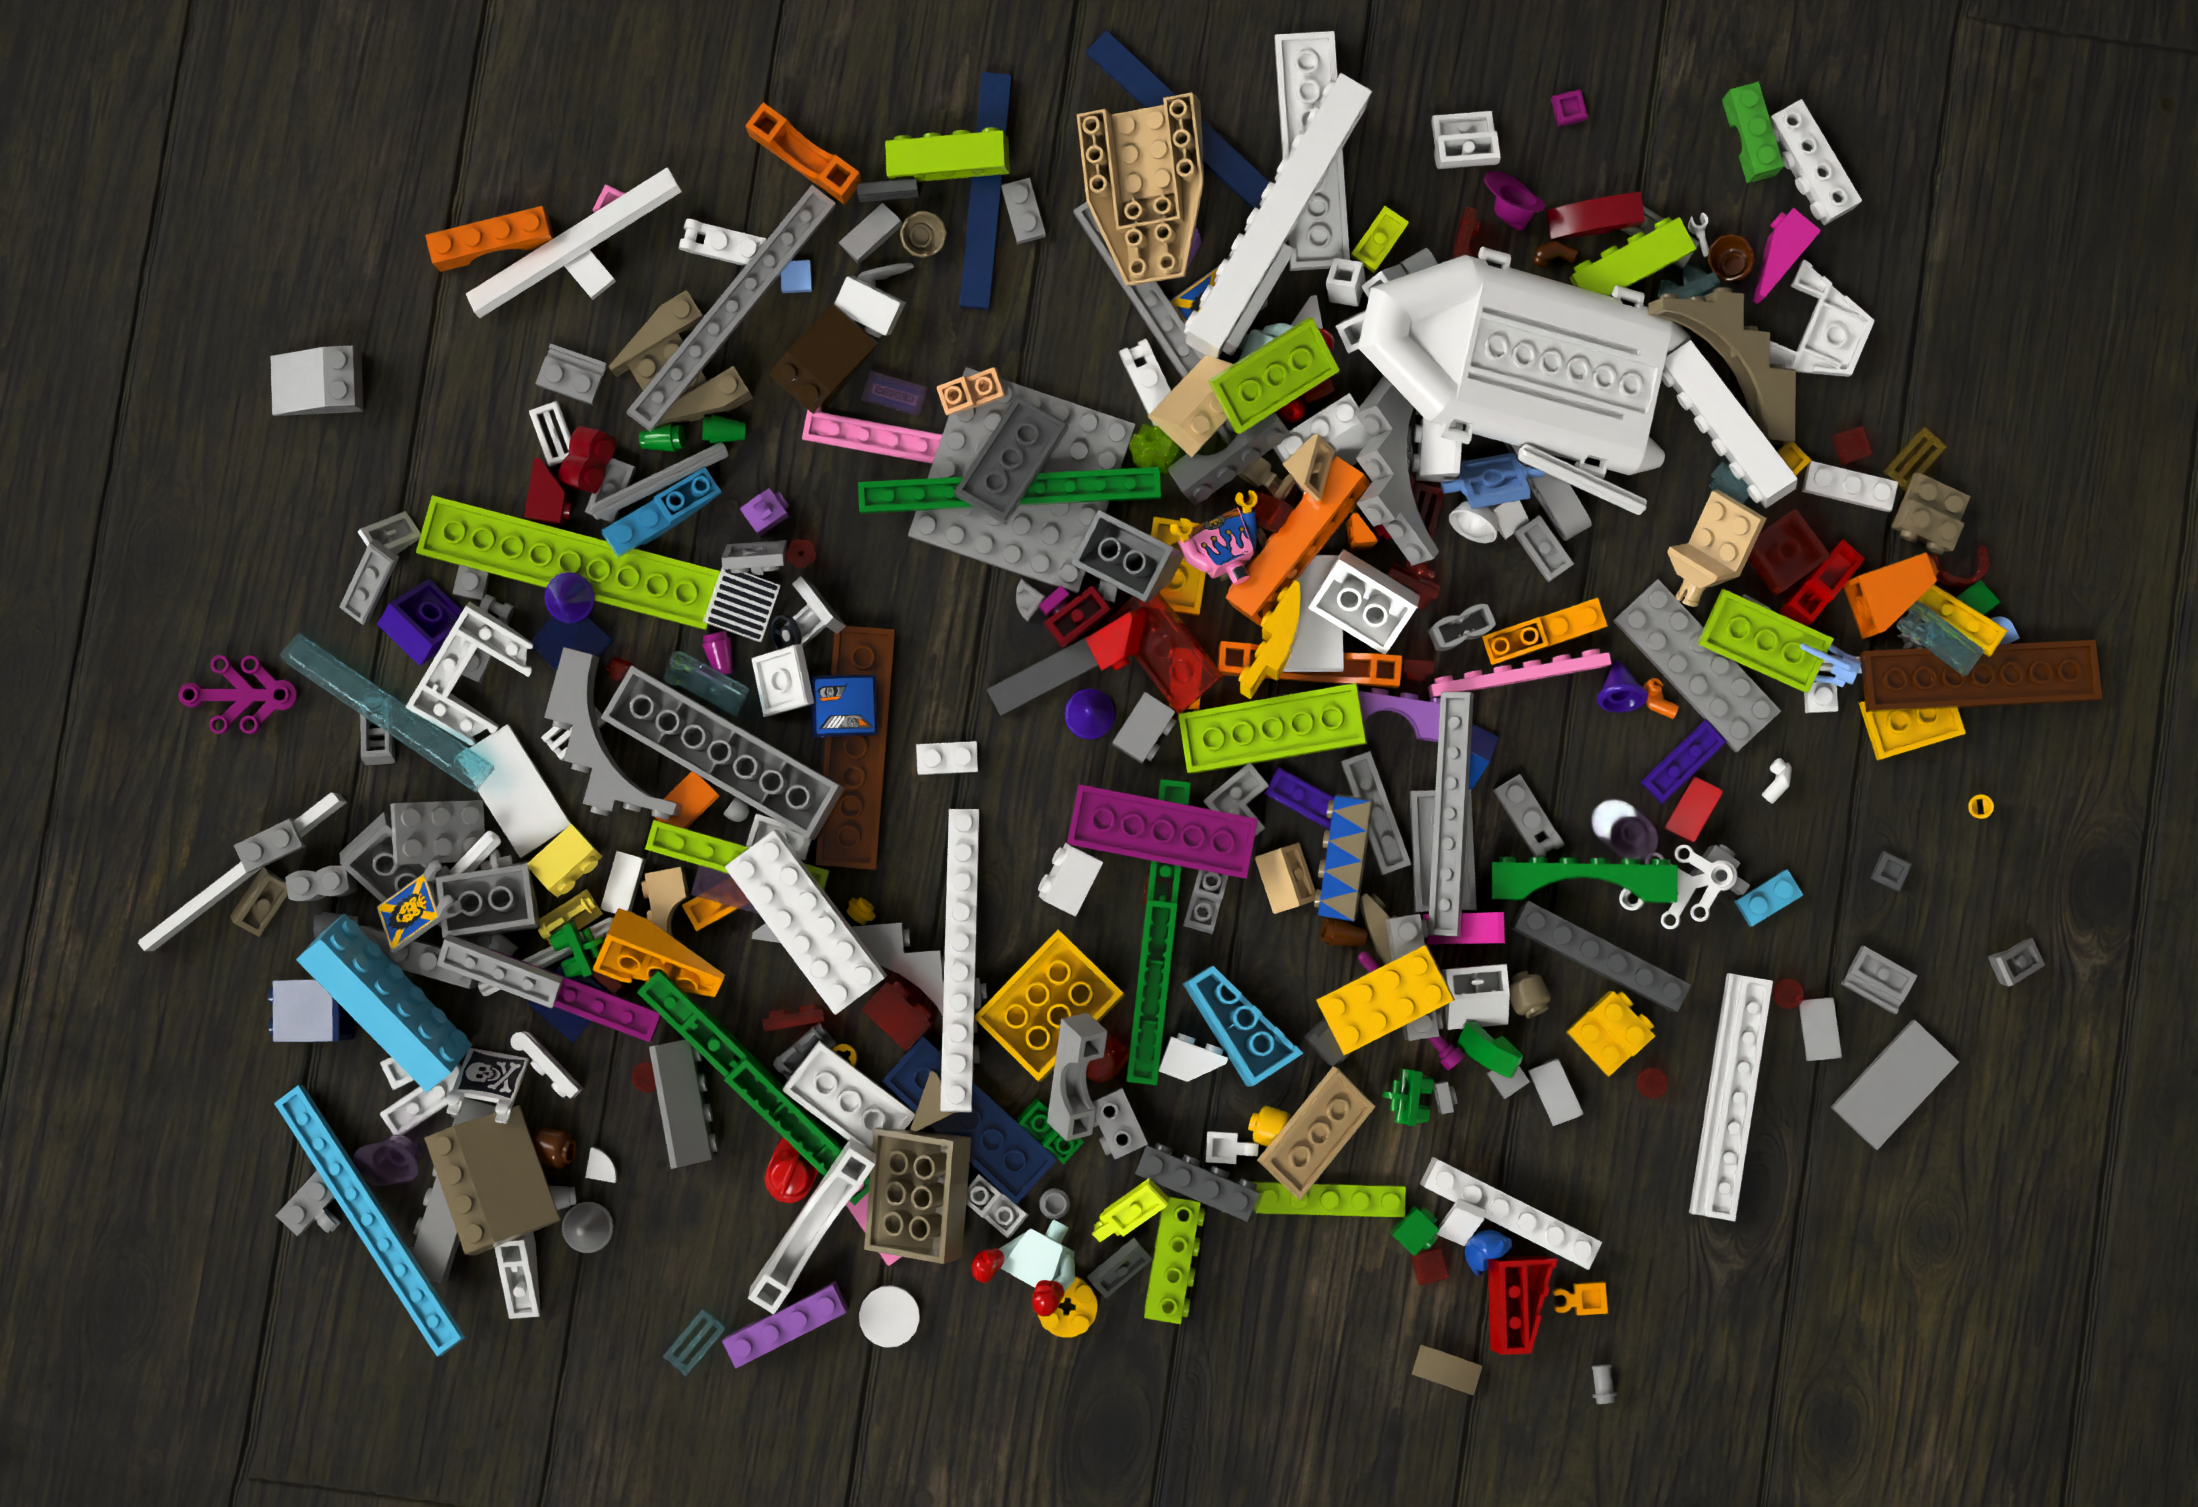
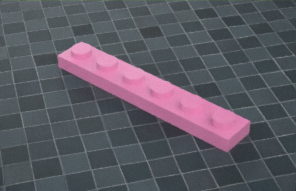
M1593 649L1582 652V657L1571 659L1570 654L1552 657L1553 663L1541 664V659L1524 662V668L1512 670L1511 665L1493 668L1494 673L1482 675V670L1464 673L1465 678L1453 680L1452 675L1434 679L1435 684H1431L1428 687L1430 698L1441 697V692H1471L1603 668L1611 665L1609 652L1600 654V649Z

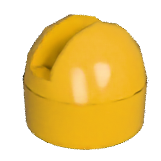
M1976 795L1968 803L1970 814L1978 819L1990 816L1994 809L1993 801L1986 795ZM1978 799H1982L1984 814L1978 815L1976 801Z

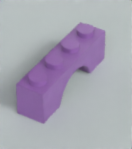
M1371 688L1370 693L1359 691L1363 722L1369 715L1375 712L1393 711L1401 714L1410 722L1416 739L1438 743L1441 698L1431 697L1430 702L1418 700L1419 695L1401 693L1400 697L1388 696L1389 691L1384 689Z
M836 1281L775 1314L727 1335L722 1342L736 1369L845 1314L849 1307Z

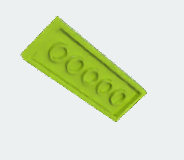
M1357 683L1178 714L1188 774L1367 744Z

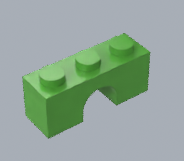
M1759 82L1730 89L1722 101L1730 128L1736 126L1741 137L1742 151L1739 159L1747 184L1776 176L1784 165Z

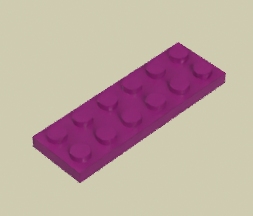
M1079 784L1067 844L1247 879L1258 819Z

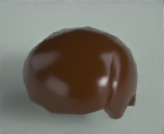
M1734 234L1720 236L1711 244L1707 256L1711 271L1716 278L1725 283H1735L1744 280L1752 272L1755 262L1754 252L1748 241L1744 237Z

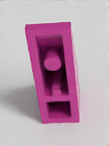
M1795 208L1787 215L1781 212L1770 225L1774 230L1767 237L1753 298L1756 304L1766 297L1821 231Z

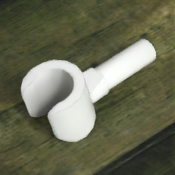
M1701 213L1700 221L1702 225H1696L1691 216L1688 229L1697 236L1703 257H1707L1709 247L1704 230L1708 224V217L1706 214Z

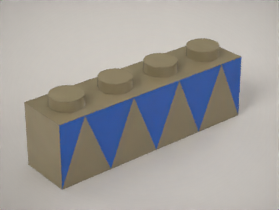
M1337 794L1334 800H1329L1327 818H1332L1330 830H1325L1323 837V848H1327L1326 860L1321 859L1318 877L1323 878L1322 890H1316L1314 907L1319 908L1318 916L1349 921L1357 919L1374 799Z

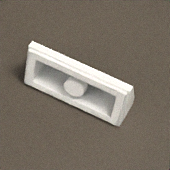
M619 851L616 852L601 904V910L615 914L618 908L628 912L632 911L646 859Z

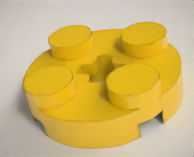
M1075 1276V1281L1065 1291L1064 1297L1060 1302L1063 1303L1065 1298H1071V1304L1076 1305L1075 1310H1070L1069 1314H1063V1309L1057 1308L1050 1316H1038L1042 1326L1056 1336L1075 1337L1086 1332L1095 1320L1097 1298L1087 1282L1078 1276Z

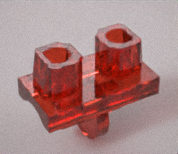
M1407 561L1405 567L1415 571L1414 573L1392 562L1387 576L1403 586L1407 585L1416 590L1415 593L1420 595L1417 608L1424 610L1432 598L1436 600L1441 586L1421 577L1423 575L1432 580L1435 571L1426 567L1428 561L1416 565H1411Z

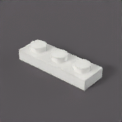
M1810 461L1807 466L1802 492L1890 512L1893 508L1898 482Z

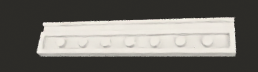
M1727 973L1689 1213L1730 1221H1735L1773 984L1771 980Z

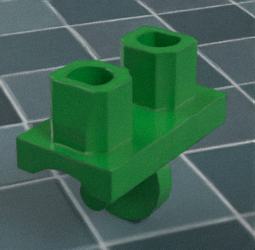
M574 919L566 922L562 929L552 934L549 939L556 952L566 947H571L574 957L561 962L565 976L569 978L582 974L583 977H587L593 974L592 969L594 967L587 949L590 950L593 959L597 958L600 952L597 945L604 942L603 935L594 937L589 927L581 931L585 942H583Z
M1401 1068L1400 1081H1393L1392 1092L1383 1091V1097L1391 1099L1390 1111H1396L1394 1123L1416 1127V1123L1429 1121V1106L1419 1105L1420 1093L1431 1094L1434 1084L1433 1078L1422 1075L1423 1072Z

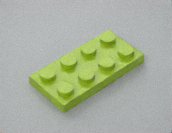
M1308 317L1208 380V383L1235 433L1241 434L1340 370L1314 319Z
M1722 589L1698 639L1697 645L1802 692L1809 693L1824 660L1802 650L1800 646L1801 644H1806L1827 654L1834 638Z

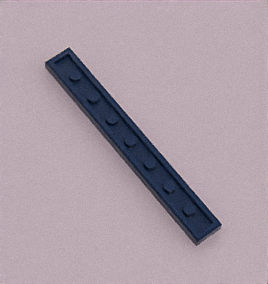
M1107 30L1086 50V55L1143 108L1164 105L1163 98L1176 96ZM1201 119L1203 164L1252 210L1255 207L1260 210L1261 196L1269 181Z
M982 72L976 133L982 132L984 128L994 127L999 128L1000 131L1003 130L1006 134L1011 75ZM1002 175L972 177L959 304L961 308L990 309Z

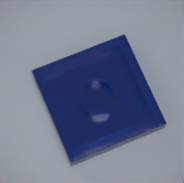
M552 616L530 639V642L533 643V649L556 671L564 647L599 657L614 642L588 617L576 623H564Z

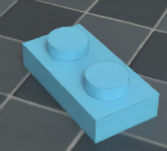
M1788 869L1737 898L1734 902L1748 925L1754 926L1800 898L1803 894Z

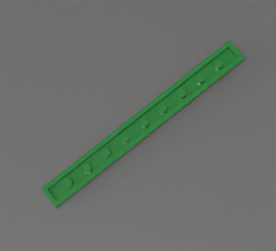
M1159 467L1039 473L1018 506L1161 499ZM963 477L858 482L860 514L967 509L975 507L954 496V491Z

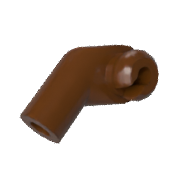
M1552 241L1539 246L1535 250L1536 255L1533 257V262L1539 267H1546L1549 260L1558 258L1573 264L1578 250L1557 241Z

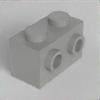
M1122 1087L1092 1100L1096 1109L1093 1128L1099 1126L1104 1135L1099 1141L1106 1156L1112 1153L1114 1159H1117L1148 1145ZM1106 1106H1113L1115 1108V1112L1112 1115H1106L1103 1110ZM1119 1134H1126L1128 1136L1124 1143H1119L1116 1140Z

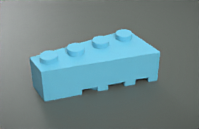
M1214 966L1206 968L1183 983L1186 991L1247 1087L1256 1085L1303 1054Z

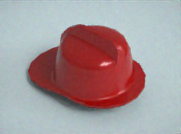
M782 1138L776 1146L766 1169V1188L771 1196L780 1202H798L806 1197L811 1190L819 1171L785 1138Z

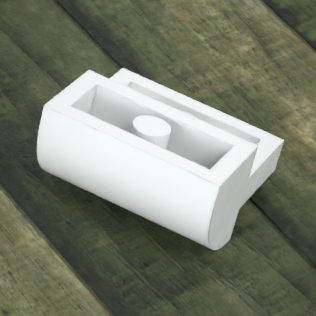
M1492 111L1432 116L1435 144L1434 158L1438 169L1499 164L1501 157L1497 131H1494Z

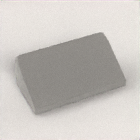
M882 203L849 232L839 244L859 265L902 227V221Z
M1824 997L1798 1001L1806 1061L1841 1058L1834 998Z
M1554 1058L1528 1070L1553 1126L1584 1115L1559 1059Z

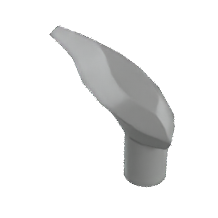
M913 264L884 266L864 271L857 278L876 287L875 280H885L893 275L908 271L913 268Z

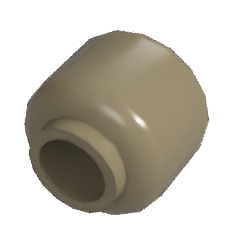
M1523 971L1511 978L1513 983L1509 985L1510 1002L1518 1015L1532 1018L1548 1010L1547 1004L1551 1001V995L1539 974L1529 975L1528 971Z

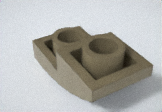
M1420 1345L1412 1375L1474 1396L1482 1366Z

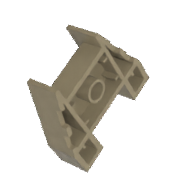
M685 290L662 304L608 367L616 377L630 369L642 390L648 386L683 343L682 337L691 333L703 318L688 291ZM734 366L707 381L701 371L656 427L672 422L678 424L701 420L704 416L708 417L711 414H727L753 397Z

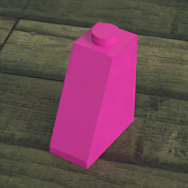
M1504 912L1462 913L1461 937L1428 935V938H1424L1425 944L1505 943ZM1423 914V920H1426L1428 927L1429 914Z

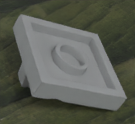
M787 540L727 544L722 555L723 570L730 569L731 573L748 572L749 568H751L752 575H764L765 571L778 570L779 566H784L788 553Z

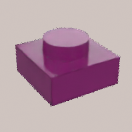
M1061 585L1039 604V609L1046 617L1051 613H1057L1068 604L1066 600L1069 598V593Z

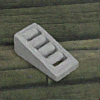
M391 699L360 702L362 761L365 765L395 763ZM384 711V716L369 717L368 714ZM384 724L385 726L384 728H369V725ZM385 736V740L370 741L371 737Z

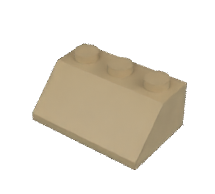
M1205 355L1148 415V418L1191 458L1228 420L1208 380L1233 364Z

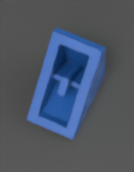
M1472 724L1469 789L1471 791L1488 766L1499 738Z

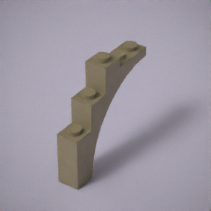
M1722 287L1715 288L1713 293L1706 296L1689 297L1687 300L1679 299L1678 294H1662L1660 299L1649 303L1648 315L1669 319L1691 329L1708 341L1724 358L1735 374L1743 391L1750 418L1772 446H1781L1795 442L1796 370L1784 369V365L1770 364V332L1758 331L1756 326H1744V294L1732 293L1731 288Z

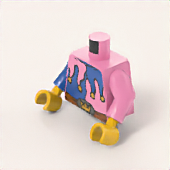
M1248 491L1249 501L1247 503H1244L1242 493L1239 492L1235 496L1236 503L1243 508L1241 511L1238 508L1233 509L1195 527L1192 526L1190 520L1180 518L1183 526L1181 532L1177 524H1171L1170 532L1172 535L1180 537L1178 543L1188 564L1202 572H1207L1212 578L1228 573L1234 585H1239L1249 579L1250 575L1244 565L1250 562L1257 542L1256 513L1252 509L1257 503V495L1254 491Z

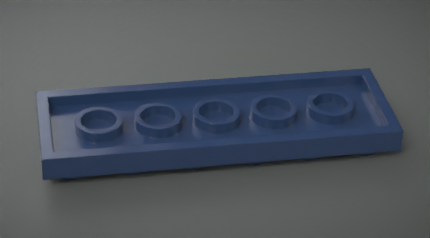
M922 1036L882 1082L916 1112L930 1071H937L941 1078L942 1052ZM974 1082L972 1085V1112H955L930 1124L937 1133L971 1137L969 1162L1016 1205L1057 1160L1037 1139L1019 1125L1012 1116Z

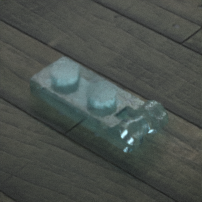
M1916 601L1908 609L1909 614L1906 618L1902 617L1898 622L1897 628L1902 633L1914 638L1962 676L1968 675L1984 653V650L1927 606ZM1919 619L1927 623L1923 629L1916 624Z
M675 651L672 653L669 661L671 666L666 669L663 676L665 682L671 685H680L734 716L740 713L750 691L748 687L684 652Z

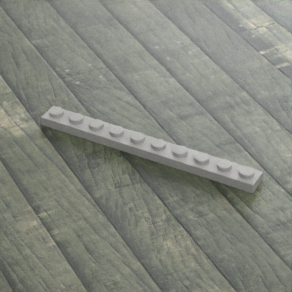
M811 185L627 410V415L650 432L655 429L835 208L836 203Z
M1087 202L1073 210L1074 215L1183 379L1205 355L1185 344L1187 334L1184 333L1186 326L1157 282L1128 287L1125 285ZM1229 420L1217 430L1227 447L1237 435Z

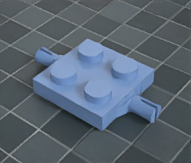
M1513 452L1460 462L1459 479L1442 481L1441 488L1443 494L1461 491L1466 496L1472 509L1529 499L1530 487L1527 479L1544 477L1545 474L1543 471L1532 466H1523L1518 462Z

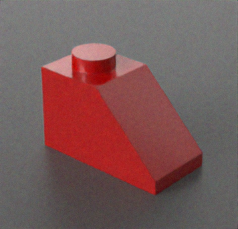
M1144 607L1125 614L1085 638L1101 671L1113 667L1114 671H1117L1131 663L1129 658L1139 652L1147 615Z

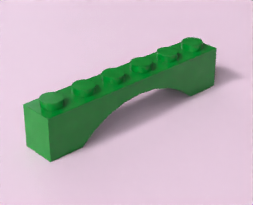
M1499 857V862H1492V900L1523 901L1533 892L1548 884L1565 879L1591 878L1619 885L1635 894L1644 903H1677L1678 865H1671V860L1652 859V865H1640V859H1621V864H1609V859L1591 858L1590 864H1578V858H1560V863H1547V858L1530 857L1529 863H1517V857Z

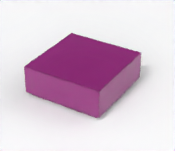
M1581 89L1552 96L1551 102L1558 127L1588 119Z

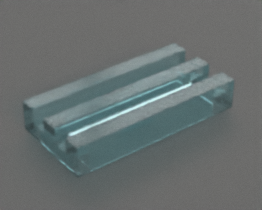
M703 1308L664 1354L663 1358L669 1360L686 1377L724 1332L726 1327ZM705 1318L708 1322L679 1357L676 1358L673 1353L699 1322ZM712 1326L717 1328L687 1366L683 1364V1360Z

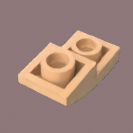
M996 367L969 377L963 376L936 387L946 415L966 411L1006 397Z

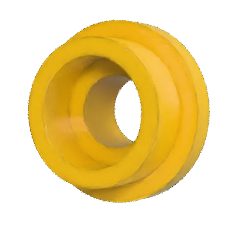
M861 897L858 900L852 898L848 902L849 907L846 911L852 919L862 925H866L868 921H873L875 918L874 907L870 902Z

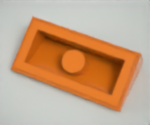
M1353 513L1346 523L1349 550L1373 549L1378 539L1360 515Z
M692 771L663 799L681 804L680 815H670L669 820L655 818L658 821L687 829L719 795L703 777Z

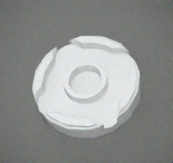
M895 1285L881 1286L870 1292L863 1300L859 1312L860 1327L864 1335L874 1344L885 1348L897 1347L907 1342L916 1332L920 1321L919 1306L906 1289Z

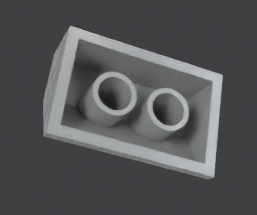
M528 864L435 877L438 903L444 896L451 895L454 903L458 900L462 905L461 913L441 920L442 936L444 939L448 934L459 939H469L540 928L537 898Z

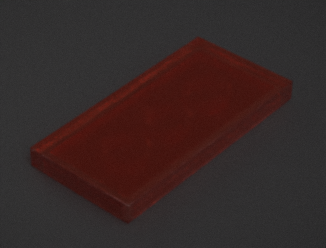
M1160 592L1148 603L1132 596L1107 621L1110 624L1131 611L1143 607L1146 609L1147 615L1140 648L1134 657L1175 711L1181 714L1224 676Z

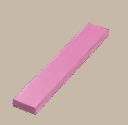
M807 410L802 440L933 464L942 435L823 412L812 414Z

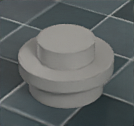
M1053 1188L1043 1193L1040 1198V1210L1047 1218L1060 1219L1067 1214L1070 1200L1064 1191Z

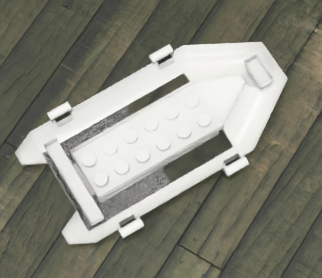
M1486 247L1480 248L1478 253L1479 259L1463 255L1371 288L1358 348L1428 422L1442 425L1439 430V437L1469 444L1472 434L1521 447L1524 444H1528L1545 453L1576 461L1574 466L1602 479L1605 477L1606 470L1632 475L1659 468L1663 464L1665 453L1649 437L1666 356L1689 342L1691 338L1680 324L1669 319L1648 315L1649 307L1643 306L1644 293L1616 285L1612 292L1613 297L1509 268L1510 254ZM1486 260L1501 264V269L1489 266ZM1620 299L1633 302L1635 306L1625 305ZM1452 421L1466 424V429L1463 431L1449 426ZM1589 457L1600 460L1599 467L1584 463L1585 459Z

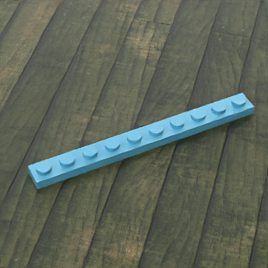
M303 1085L296 1086L274 1104L437 1357L442 1356L466 1338L305 1087Z

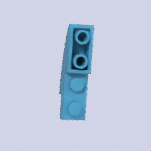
M704 467L654 496L651 502L602 530V535L619 558L641 544L643 546L675 527L721 494V490Z

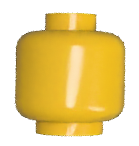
M1264 1106L1259 1114L1253 1112L1248 1130L1253 1131L1254 1142L1268 1147L1291 1119V1115L1286 1111L1270 1106Z

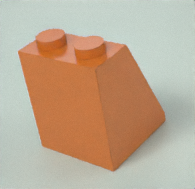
M1927 552L1857 576L1847 581L1843 586L1862 639L1886 631L1937 581L1935 562L1932 558L1928 557Z

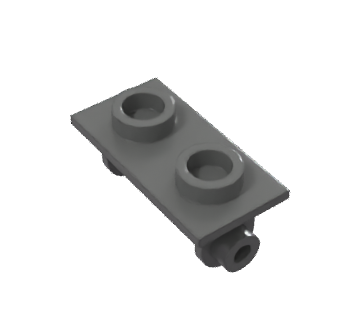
M818 1022L783 1054L777 1056L776 1060L773 1061V1065L789 1080L819 1040L830 1049L837 1043L823 1025Z

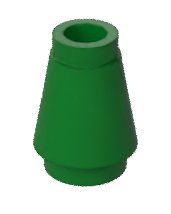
M711 414V417H703L702 440L709 441V444L745 440L746 422Z
M672 422L656 427L652 432L649 430L641 431L639 433V443L642 449L678 452L679 449L685 448L686 445L685 430L682 425H676Z

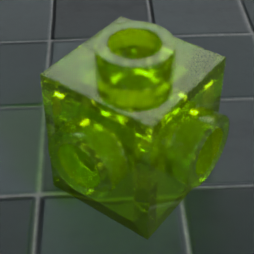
M1145 424L1142 425L1138 434L1135 433L1129 445L1134 464L1140 468L1159 467L1160 472L1164 474L1168 473L1167 468L1172 465L1179 450L1178 445L1158 426L1151 427Z

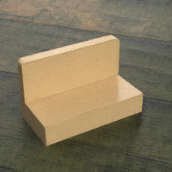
M1299 842L1255 857L1274 914L1315 901L1316 891Z

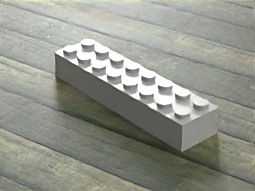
M634 666L629 668L601 717L606 722L808 839H816L845 789L840 784Z

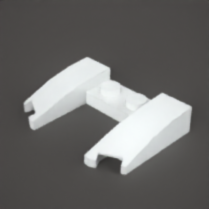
M469 602L407 703L406 708L473 746L476 743L473 736L485 729H488L492 734L496 732L499 725L451 694L452 689L477 648L482 649L529 677L532 672V666L526 665L527 649H533V643L491 614Z

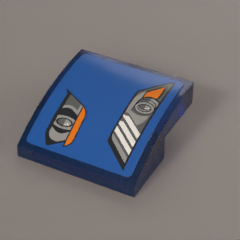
M876 675L810 677L814 704H811L813 738L878 735Z

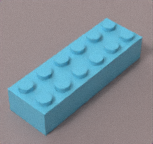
M345 913L321 932L296 959L426 1093L452 1073L472 1046L466 1035L446 1018L442 1010L432 1004L424 992L415 986L404 975L402 969L398 965L393 964L382 952L381 948L372 942L360 930L359 925Z

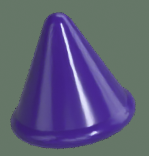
M565 572L556 575L548 583L545 590V603L548 611L557 620L564 623H576L585 619L593 609L595 601L594 591L591 584L583 576L572 572Z
M1616 661L1612 665L1604 686L1597 696V703L1602 709L1617 713L1638 709L1648 700L1646 689L1639 684L1621 661Z
M1083 689L1076 692L1067 702L1064 713L1067 727L1074 735L1082 739H1096L1103 736L1112 727L1115 717L1112 701L1106 694L1097 689Z

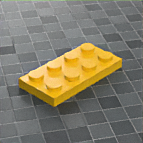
M1426 944L1316 1001L1343 1054L1346 1055L1454 1001L1455 998Z

